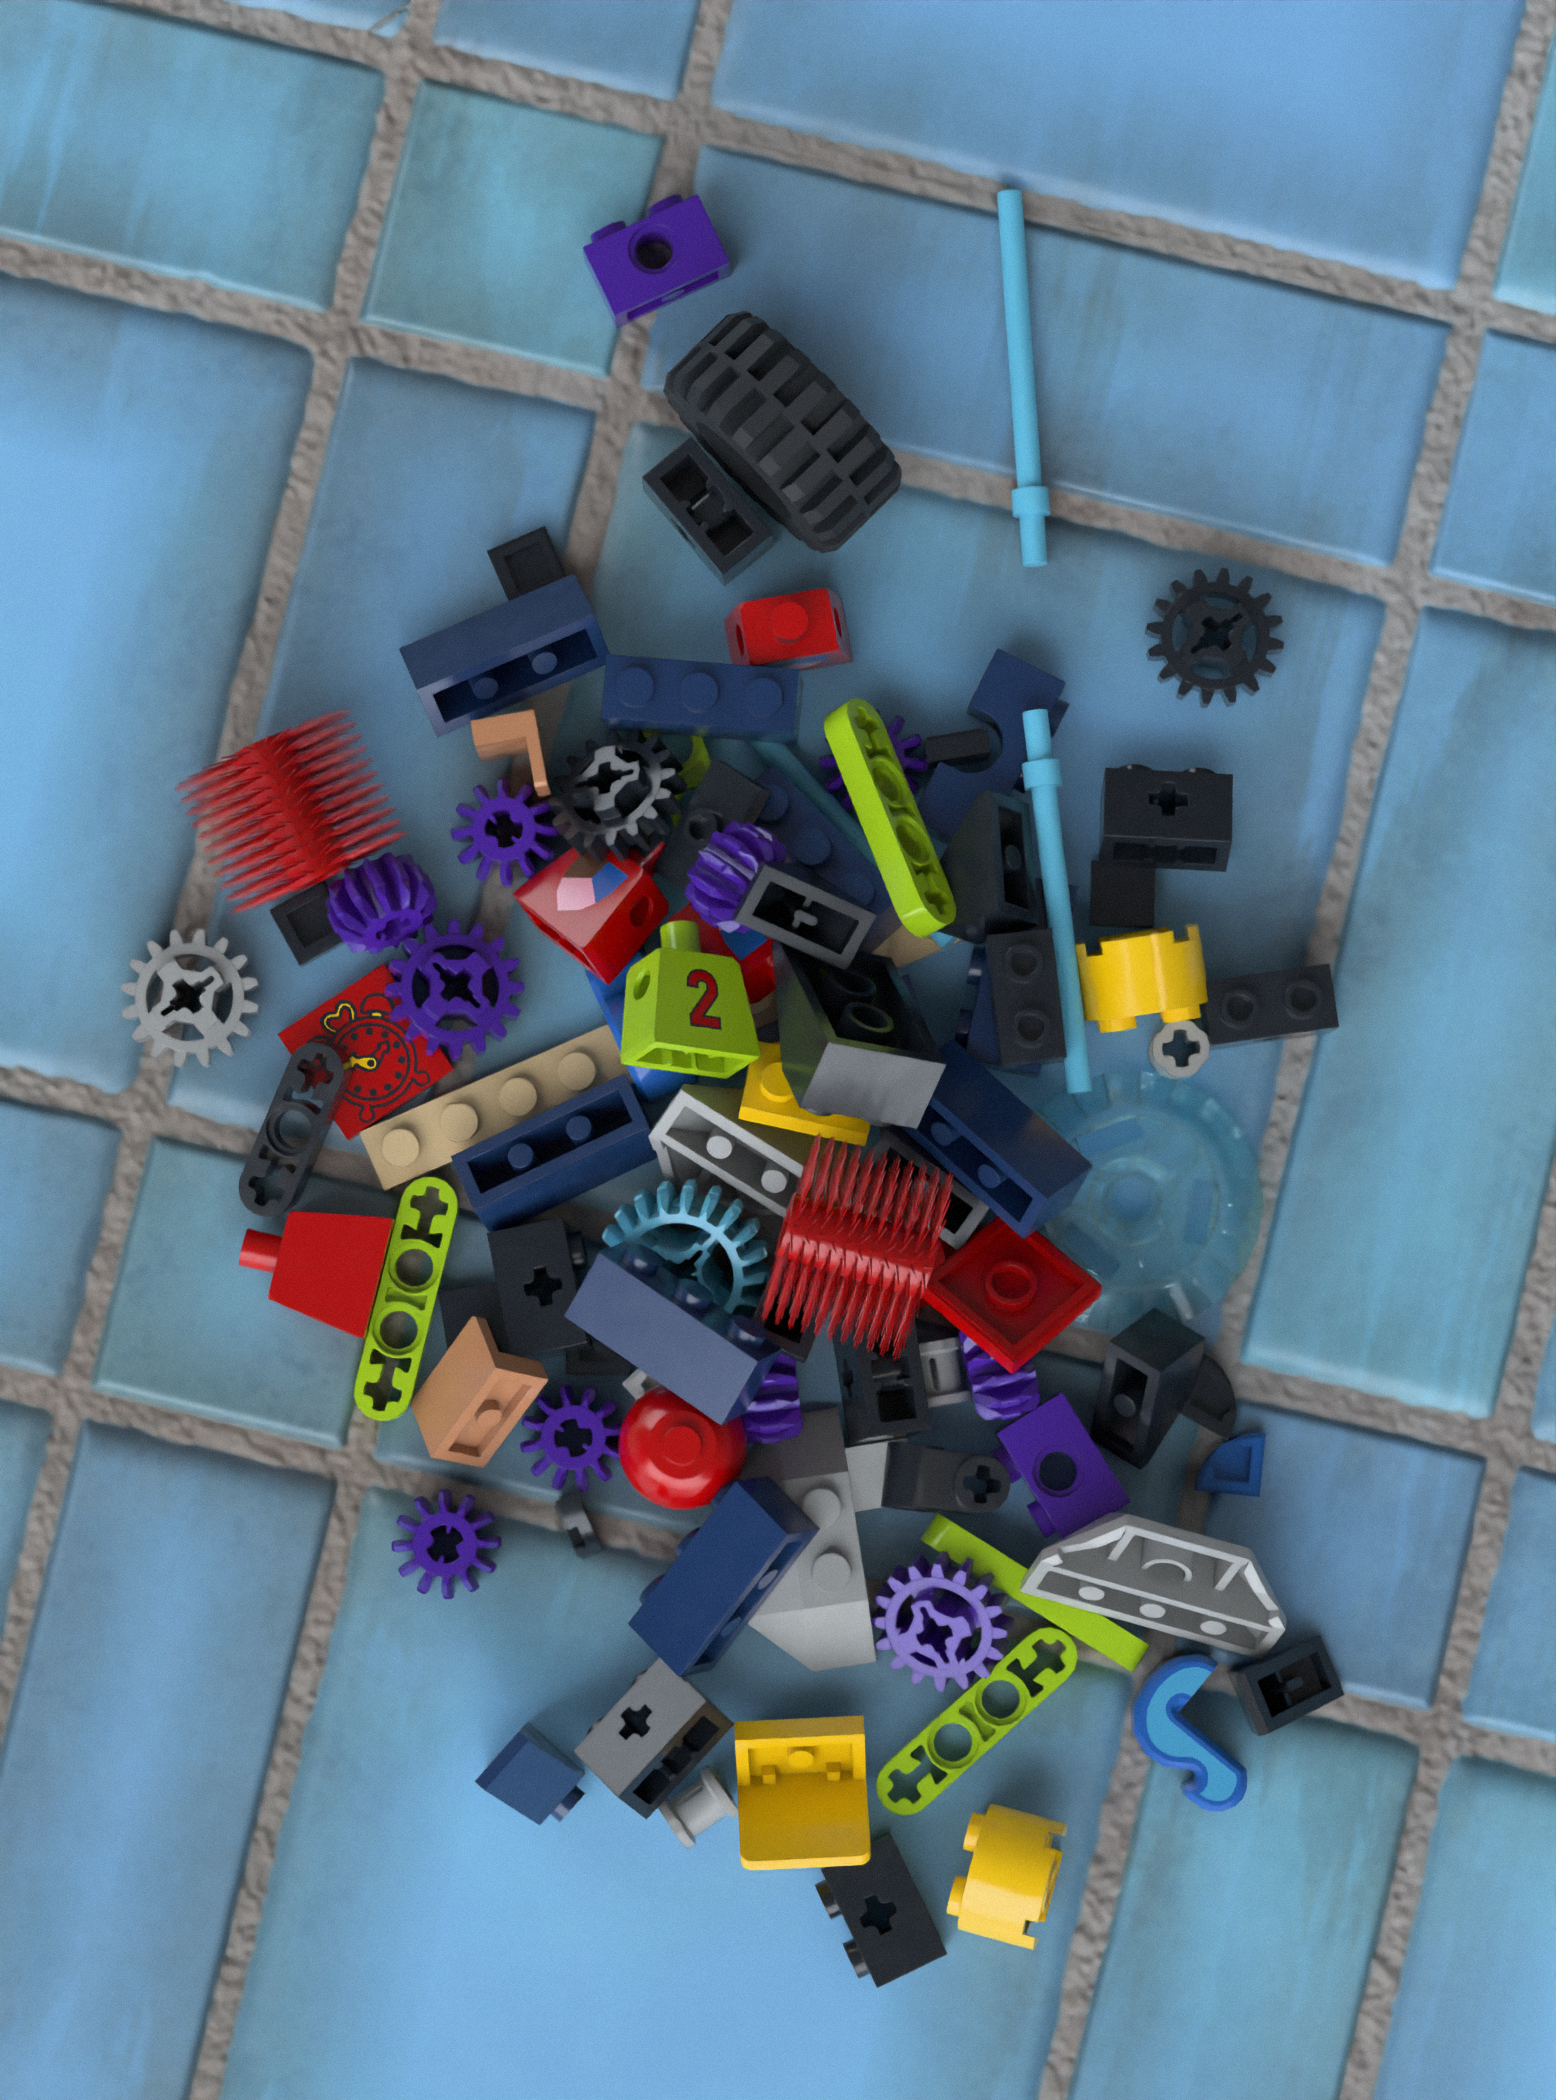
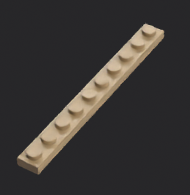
M902 925L871 954L891 957L897 969H900L942 951V949L930 936L925 938L915 936ZM958 938V939H957L952 945H950L949 947H951V946H953V945H955V944H958V943H960V942H962V941H965V940H962V939H959V938ZM775 990L760 1002L749 1004L755 1029L778 1021ZM609 1025L602 1026L360 1131V1136L384 1191L387 1192L453 1163L450 1156L624 1073L633 1085L634 1082L627 1066L621 1064V1052Z

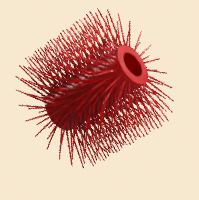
M340 709L324 717L329 714L328 712L304 725L311 720L310 718L290 732L287 731L290 728L289 726L283 732L269 737L266 736L262 740L243 747V749L231 756L221 758L231 759L202 768L215 766L187 777L196 776L179 783L178 785L188 782L174 789L183 787L177 790V792L184 788H187L184 790L186 791L204 781L206 782L200 786L209 784L187 793L193 794L181 799L186 800L180 803L190 800L185 804L200 798L196 800L197 802L214 794L210 798L199 801V803L206 802L190 808L189 810L191 811L185 813L193 812L188 815L190 816L196 812H199L196 814L198 815L212 807L214 808L209 810V812L219 809L200 817L199 819L201 820L192 823V825L196 824L192 828L200 825L196 827L199 828L213 821L207 825L209 826L225 817L222 820L223 822L210 826V828H214L200 833L206 834L197 837V839L203 837L199 839L200 841L211 836L207 838L208 840L220 833L223 836L227 835L210 842L214 844L203 848L206 849L203 852L210 850L208 853L219 847L222 849L236 842L234 844L236 846L221 851L224 853L213 857L212 859L214 860L208 862L212 865L218 861L221 863L232 858L231 860L240 859L223 866L222 868L224 869L215 872L216 875L214 877L217 875L221 877L227 873L232 874L246 867L245 869L251 868L234 875L233 877L235 878L223 882L224 885L219 888L224 889L228 886L231 888L241 882L244 884L263 874L259 877L260 879L245 884L248 886L233 891L234 894L226 897L228 899L225 901H232L239 897L242 899L259 890V893L264 892L244 900L245 903L234 907L236 909L231 911L233 914L238 911L243 912L251 907L256 908L271 899L274 901L291 890L294 893L320 883L344 871L351 865L358 864V862H352L377 854L376 851L391 846L392 844L390 843L402 839L401 836L407 834L405 833L406 831L402 833L397 832L389 837L384 836L368 844V841L380 837L377 835L392 830L391 827L400 824L397 822L401 821V819L398 821L395 819L389 823L386 821L374 828L371 826L367 829L359 830L381 821L378 819L390 815L391 813L389 812L396 809H393L394 807L387 809L386 807L374 813L375 811L367 814L368 812L363 813L380 806L381 804L379 803L388 800L387 797L390 795L386 796V794L378 798L373 797L363 803L358 802L350 805L370 797L364 796L380 790L377 788L384 786V784L380 785L383 782L377 785L374 783L360 791L358 790L363 788V786L358 789L354 788L370 781L367 779L376 776L377 774L375 773L379 771L369 774L374 770L366 774L363 772L345 781L349 778L348 776L359 773L355 771L369 766L365 764L373 760L368 761L372 759L369 758L358 763L364 760L363 758L351 765L349 764L352 762L340 764L359 757L353 756L366 751L363 749L367 748V746L359 749L363 747L362 745L346 753L353 749L352 747L332 758L339 751L347 749V747L341 748L357 742V740L351 741L362 737V735L356 737L360 735L359 733L353 737H350L353 735L351 734L335 743L333 742L340 739V737L328 741L348 733L341 732L355 727L349 726L356 722L347 725L352 721L342 726H339L342 723L329 725L345 718L346 716L339 717L350 713V711L344 713L349 709L338 713L342 710ZM333 725H336V726H334V727H332V728H330V729H328V730H326V731H324V732L321 733V731L325 730L326 728L331 727V726H333ZM364 814H367V815L363 816L362 818H360V819L354 821L355 819H357V817H359V816H361V815H364ZM360 832V833L354 835L353 837L349 838V837H350L351 835H353L354 833ZM352 849H355V850L351 851L350 853L346 854L347 851L352 850ZM251 850V852H249L247 855L239 857L240 855ZM265 858H268V859H266L264 862L258 863V862H260L261 860H263V859H265ZM276 882H278L274 887H271V888H269V889H266L267 887H269V886L275 884Z
M819 1132L818 1137L817 1135L815 1137L814 1144H811L807 1162L806 1159L804 1162L800 1184L798 1178L796 1193L791 1197L782 1223L775 1256L777 1257L771 1268V1271L773 1267L774 1270L766 1288L767 1295L763 1304V1321L767 1319L769 1309H772L775 1294L776 1296L778 1295L784 1269V1278L781 1286L783 1282L784 1285L777 1301L779 1305L775 1317L777 1316L775 1324L777 1323L778 1325L780 1317L781 1319L783 1317L785 1306L786 1308L788 1307L792 1287L794 1294L789 1315L791 1313L788 1325L790 1323L789 1329L791 1324L793 1327L796 1315L798 1318L802 1300L804 1304L806 1294L810 1290L803 1309L805 1313L801 1325L803 1324L801 1332L805 1333L806 1326L809 1327L812 1312L813 1316L815 1314L820 1293V1301L817 1306L819 1307L820 1305L815 1320L817 1324L814 1330L816 1337L817 1333L818 1335L820 1334L822 1324L823 1326L825 1325L829 1306V1312H831L832 1303L837 1295L829 1317L830 1320L832 1316L827 1331L829 1332L828 1340L830 1337L831 1341L833 1331L835 1335L838 1322L841 1324L842 1316L846 1313L840 1341L842 1340L841 1345H843L844 1339L846 1343L849 1330L851 1334L857 1311L855 1327L858 1321L859 1324L853 1339L855 1340L854 1348L856 1342V1348L858 1347L860 1337V1343L862 1342L866 1324L867 1332L869 1323H871L873 1318L867 1336L869 1341L866 1349L870 1342L869 1353L871 1344V1351L873 1349L876 1335V1342L878 1341L884 1317L881 1335L884 1329L885 1332L879 1347L881 1348L883 1342L880 1355L882 1354L883 1347L882 1356H884L886 1346L888 1351L893 1329L894 1340L895 1331L899 1326L893 1343L894 1346L897 1339L892 1355L894 1356L897 1347L895 1361L897 1353V1358L899 1359L903 1341L904 1350L909 1327V1336L911 1335L917 1300L918 1317L920 1299L924 1292L926 1294V1287L932 1269H934L933 1266L938 1247L941 1244L939 1243V1235L947 1221L945 1220L939 1231L951 1201L949 1200L945 1209L953 1187L952 1184L948 1193L953 1175L950 1179V1171L947 1180L948 1174H946L942 1192L941 1183L935 1205V1197L939 1189L938 1187L935 1193L940 1178L939 1175L937 1179L939 1168L936 1177L937 1168H935L933 1178L931 1174L927 1191L925 1186L919 1200L927 1178L925 1176L923 1182L927 1167L923 1174L925 1164L923 1165L922 1172V1167L920 1166L917 1181L915 1184V1176L909 1199V1188L912 1183L910 1178L914 1169L912 1167L913 1160L911 1165V1160H909L907 1170L905 1166L901 1183L899 1178L898 1184H896L893 1191L900 1171L899 1168L897 1173L901 1160L899 1159L898 1162V1156L897 1160L894 1159L891 1172L889 1168L883 1191V1179L886 1173L884 1169L888 1160L886 1159L885 1161L887 1152L885 1156L883 1152L881 1162L879 1158L875 1175L873 1170L872 1178L870 1175L868 1179L874 1162L873 1160L871 1163L874 1151L872 1153L873 1148H871L870 1155L868 1151L866 1161L863 1160L859 1179L857 1174L856 1181L852 1186L859 1167L857 1162L861 1151L859 1152L861 1145L859 1144L858 1148L857 1144L855 1153L854 1151L852 1152L849 1167L847 1163L841 1187L842 1180L840 1179L845 1169L843 1168L842 1170L847 1155L845 1151L848 1143L846 1144L847 1140H845L844 1146L842 1143L840 1152H837L833 1171L831 1167L830 1174H827L833 1155L831 1156L835 1144L833 1143V1136V1139L832 1137L830 1138L829 1145L828 1143L826 1144L824 1155H821L817 1175L815 1172L814 1178L810 1183L818 1162L816 1158L821 1146L819 1142L822 1135ZM827 1178H828V1183H827L826 1192H825V1186H824V1185H825V1183H826V1181H827ZM870 1178H871V1182H870V1186H869V1191H868V1195H867V1189H868L867 1186H868V1183H869ZM811 1185H812L811 1193H810V1198H809V1197H808V1191H809V1189H810V1187H811ZM853 1188H854L853 1195H852V1200H851V1203H850L851 1192H852V1190H853ZM895 1190H896L894 1203H892V1202H893V1195H894ZM789 1260H791L786 1271V1265L788 1264ZM799 1264H801V1269L798 1274ZM799 1275H800V1278H799V1280H798L797 1286H796V1288H795L796 1280L798 1279V1277H799ZM810 1275H811L810 1286H809V1289H808V1291H807L808 1284H809V1279H810ZM846 1299H847L846 1309H845V1312H844V1314H843L844 1307H845V1303H846Z

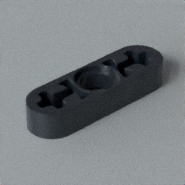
M318 1041L299 1047L289 1060L239 1180L240 1198L245 1207L256 1215L270 1217L291 1210L301 1198L352 1076L350 1058L346 1051L336 1043ZM325 1055L328 1057L326 1068L333 1072L334 1075L332 1080L319 1082L315 1087L311 1099L323 1101V1106L320 1109L311 1101L292 1098L294 1090L299 1094L309 1091L314 1079V1073L306 1068L307 1061L318 1060ZM290 1110L303 1113L311 1125L310 1138L301 1147L289 1145L280 1134L281 1119ZM270 1148L281 1157L298 1159L299 1163L297 1167L292 1163L282 1166L276 1184L284 1189V1195L270 1198L266 1202L263 1199L265 1189L257 1184L258 1177L272 1175L280 1160L278 1157L267 1155Z

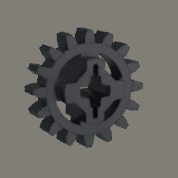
M1221 568L1215 582L1208 583L1205 574L1199 569L1195 570L1192 575V588L1187 589L1178 580L1171 583L1169 590L1175 600L1173 603L1157 598L1152 609L1158 616L1163 618V622L1147 623L1145 634L1159 639V644L1150 648L1146 653L1148 661H1164L1166 666L1159 673L1157 680L1160 684L1173 678L1178 680L1180 685L1177 689L1176 698L1179 700H1183L1192 689L1200 692L1199 701L1202 708L1209 706L1214 694H1221L1227 707L1234 706L1237 688L1241 687L1247 694L1254 696L1260 689L1254 675L1257 673L1271 678L1275 672V665L1265 657L1266 654L1281 653L1284 648L1283 641L1270 637V632L1279 628L1283 620L1281 616L1265 615L1263 610L1272 599L1269 593L1259 595L1255 599L1248 593L1253 578L1246 576L1238 586L1229 584L1228 569ZM1205 598H1221L1231 601L1236 605L1230 610L1210 607ZM1180 615L1182 617L1181 622L1188 629L1186 643L1175 652L1172 642V630L1175 619ZM1232 623H1235L1223 643L1224 651L1217 645H1212L1207 649L1203 647L1193 654L1206 632L1205 625L1209 630L1215 632L1220 628L1226 629ZM1253 625L1256 634V648L1253 658L1249 662L1246 658L1248 655L1241 647L1243 633ZM1197 667L1218 669L1224 678L1209 679L1199 676L1192 671Z
M633 728L626 740H623L615 729L609 730L606 744L598 746L595 741L589 739L585 742L587 755L582 759L572 755L567 757L566 762L572 769L569 776H555L553 780L554 785L562 794L548 800V805L557 815L552 820L556 829L579 855H583L588 851L597 862H602L610 850L613 851L620 861L626 860L629 854V846L636 843L645 852L651 849L648 836L654 831L664 835L670 832V828L664 819L667 814L682 813L683 806L676 799L675 795L687 790V783L679 774L684 769L682 764L657 735L654 734L647 739L639 728Z

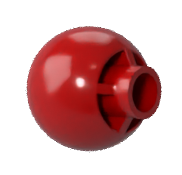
M662 1384L644 1393L631 1406L621 1425L618 1441L622 1469L631 1485L652 1503L673 1510H692L711 1504L721 1488L732 1480L739 1479L746 1462L748 1449L747 1433L744 1430L740 1415L721 1426Z

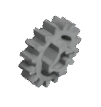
M197 929L192 943H185L181 933L178 930L170 931L171 947L163 949L151 940L147 943V947L153 958L147 964L132 959L129 963L132 969L140 976L137 983L128 982L121 984V991L135 997L134 1005L121 1010L122 1016L128 1020H140L141 1025L136 1028L131 1036L138 1043L153 1038L155 1042L150 1055L160 1060L169 1050H173L175 1066L185 1068L190 1054H196L202 1066L206 1068L212 1066L211 1051L219 1048L229 1057L236 1054L229 1040L234 1034L245 1038H250L253 1034L242 1021L245 1015H255L261 1012V1007L258 1004L247 1000V993L260 988V983L257 978H242L240 973L250 963L244 954L236 956L231 960L227 958L232 944L228 939L222 937L211 948L208 947V936L205 930ZM201 957L213 961L216 965L213 967L209 966L202 972L185 970L178 959ZM159 975L164 982L161 1002L155 1005L151 1011L149 1004L150 991L155 978ZM187 984L195 990L206 986V991L199 997L203 1008L197 1013H193L186 1007L180 1010L177 1009V1006L183 1001L179 990ZM232 986L233 1004L231 1012L224 1023L218 1016L221 996L230 990L229 987ZM180 1025L196 1027L204 1038L195 1041H183L166 1035V1033L175 1030Z

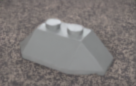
M683 1084L648 1136L653 1150L657 1152L665 1181L669 1179L678 1195H681L686 1181L694 1178L698 1185V1195L703 1197L707 1196L712 1186L720 1185L722 1195L718 1202L725 1207H728L735 1199H742L744 1207L738 1219L742 1222L749 1218H759L760 1228L752 1239L769 1241L770 1251L763 1260L773 1266L777 1257L775 1256L782 1223L791 1197L796 1193L798 1178L800 1184L805 1159L807 1162L811 1144H814L816 1136L738 1119L744 1089ZM821 1137L819 1145L821 1144L816 1158L818 1162L810 1183L814 1178L815 1172L817 1175L821 1155H824L826 1144L828 1143L829 1145L830 1140ZM834 1144L831 1153L833 1157L827 1174H830L831 1167L833 1171L837 1152H840L841 1147L837 1144ZM847 1150L845 1151V1154H846V1152H847V1155H846V1158H845V1161H844V1164H843V1167H842V1170H843V1168H845V1169H844L843 1174H842L841 1179H840V1180H842V1182H841V1187H842V1183H843V1179H844V1174H845V1170H846L847 1163H848V1167H849V1163H850L851 1156H852V1154H851L850 1152H848ZM858 1159V1162H857V1165H858V1163H859V1167H858V1169H857V1172H858V1170L860 1169V1167L862 1166V1164H861V1162L859 1161V1159ZM855 1175L854 1181H853V1183H852V1186H853L854 1182L856 1181V1177H857L856 1175ZM827 1178V1181H826V1183H825V1185H824V1186H825V1192H826V1187H827V1183H828V1178ZM811 1185V1187H810V1189H809V1191H808V1197H809V1198H810V1193H811L812 1185ZM853 1188V1190H852V1192H851L850 1203H851V1200H852V1195H853L854 1188Z
M838 1407L802 1413L803 1427L798 1437L784 1439L782 1443L763 1445L762 1442H756L747 1454L743 1471L739 1477V1480L769 1476L820 1528L748 1624L812 1671L877 1662Z
M1110 1512L1043 1549L1021 1580L1020 1592L1263 1660L1286 1630L1287 1618L1252 1549L1130 1514Z

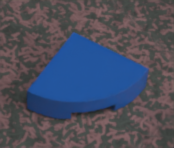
M1266 1433L1239 1435L1219 1445L1202 1464L1196 1478L1194 1490L1260 1497Z

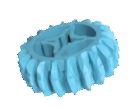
M694 1178L686 1181L681 1195H678L669 1179L660 1183L657 1189V1197L646 1188L641 1189L634 1197L635 1207L626 1203L622 1204L615 1214L618 1224H609L602 1236L609 1246L602 1248L600 1252L624 1241L641 1244L655 1252L662 1260L661 1266L673 1273L676 1267L675 1263L680 1264L685 1259L689 1260L698 1250H701L694 1263L695 1267L690 1266L684 1272L680 1271L676 1276L680 1279H690L700 1283L713 1294V1302L732 1315H742L750 1319L753 1314L751 1307H757L763 1287L760 1284L767 1283L771 1273V1266L760 1261L767 1257L770 1251L769 1241L752 1239L760 1228L759 1218H749L741 1222L738 1216L744 1207L742 1199H735L728 1207L718 1202L722 1195L720 1185L712 1186L706 1197L699 1196L698 1185ZM683 1223L701 1229L694 1233L685 1234L679 1233L669 1225H666L664 1228L660 1225ZM718 1242L724 1247L731 1260L734 1273L733 1287L722 1279L724 1272L714 1262L712 1251Z

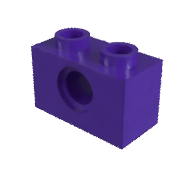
M680 194L667 197L655 203L647 210L649 217L626 227L624 221H617L606 225L590 236L591 244L583 247L585 263L616 328L622 327L731 276L730 261L698 194L686 200H683ZM659 243L671 251L672 257L664 267L649 269L638 262L636 257L639 251L648 244Z
M1062 1392L1037 1406V1409L1027 1412L994 1433L1001 1445L991 1452L994 1458L1005 1467L1011 1484L1021 1478L1035 1498L1033 1502L1026 1505V1508L1046 1539L1057 1533L1061 1540L1110 1512L1115 1513L1131 1503ZM1053 1452H1061L1067 1455L1074 1465L1073 1480L1067 1487L1060 1490L1049 1489L1042 1483L1039 1477L1041 1461L1045 1456Z

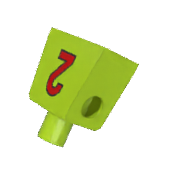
M685 920L666 923L660 928L662 948H657L631 966L626 976L620 1053L621 1064L727 1079L761 1057L740 964L733 957L701 953L699 926L697 923Z

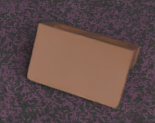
M534 709L470 721L474 745L482 763L529 754L534 785L539 800L553 798L540 726Z
M475 1316L470 1318L411 1402L412 1410L430 1457L480 1468L486 1466L549 1380L541 1361L499 1352L488 1323L484 1318Z

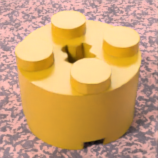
M1185 924L1186 937L1174 938V932L1169 930V926L1099 937V950L1086 953L1084 941L1076 942L1084 1021H1096L1099 1033H1108L1136 1028V1016L1159 1012L1163 1023L1201 1017L1199 1004L1208 1002L1206 989L1207 975L1199 924Z
M994 1803L989 1805L986 1815L973 1812L963 1845V1850L974 1852L968 1876L956 1875L947 1906V1914L959 1917L958 1930L1035 1950L1040 1937L1029 1935L1028 1931L1032 1921L1045 1923L1063 1851L1051 1848L1053 1833L1066 1836L1067 1823Z

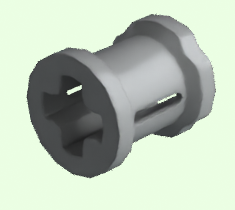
M1192 1021L1170 1022L1158 1030L1149 1043L1148 1056L1150 1064L1157 1074L1166 1079L1177 1081L1187 1079L1199 1071L1202 1064L1209 1058L1210 1044L1206 1033L1200 1030ZM1174 1033L1182 1034L1183 1043L1194 1045L1195 1054L1185 1059L1184 1067H1177L1173 1056L1163 1055L1162 1047L1173 1041Z
M959 1337L918 1344L928 1408L972 1400L970 1390L963 1388L956 1351L960 1348Z
M709 1765L700 1770L701 1778L670 1800L666 1798L658 1807L664 1819L686 1849H689L696 1843L695 1837L726 1815L732 1818L738 1816V1805Z

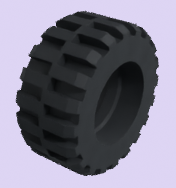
M742 311L726 315L667 373L663 389L664 395L668 398V403L678 413L679 419L686 428L694 434L697 441L719 463V466L755 502L761 505L776 522L787 528L799 541H804L814 551L818 550L820 553L838 550L899 490L902 478L901 467L894 460V454L882 442L881 436L874 427L864 419L858 408L838 390L829 377L822 373L802 351L790 344L786 337L776 329L770 328L764 320L757 316L753 317L750 312Z

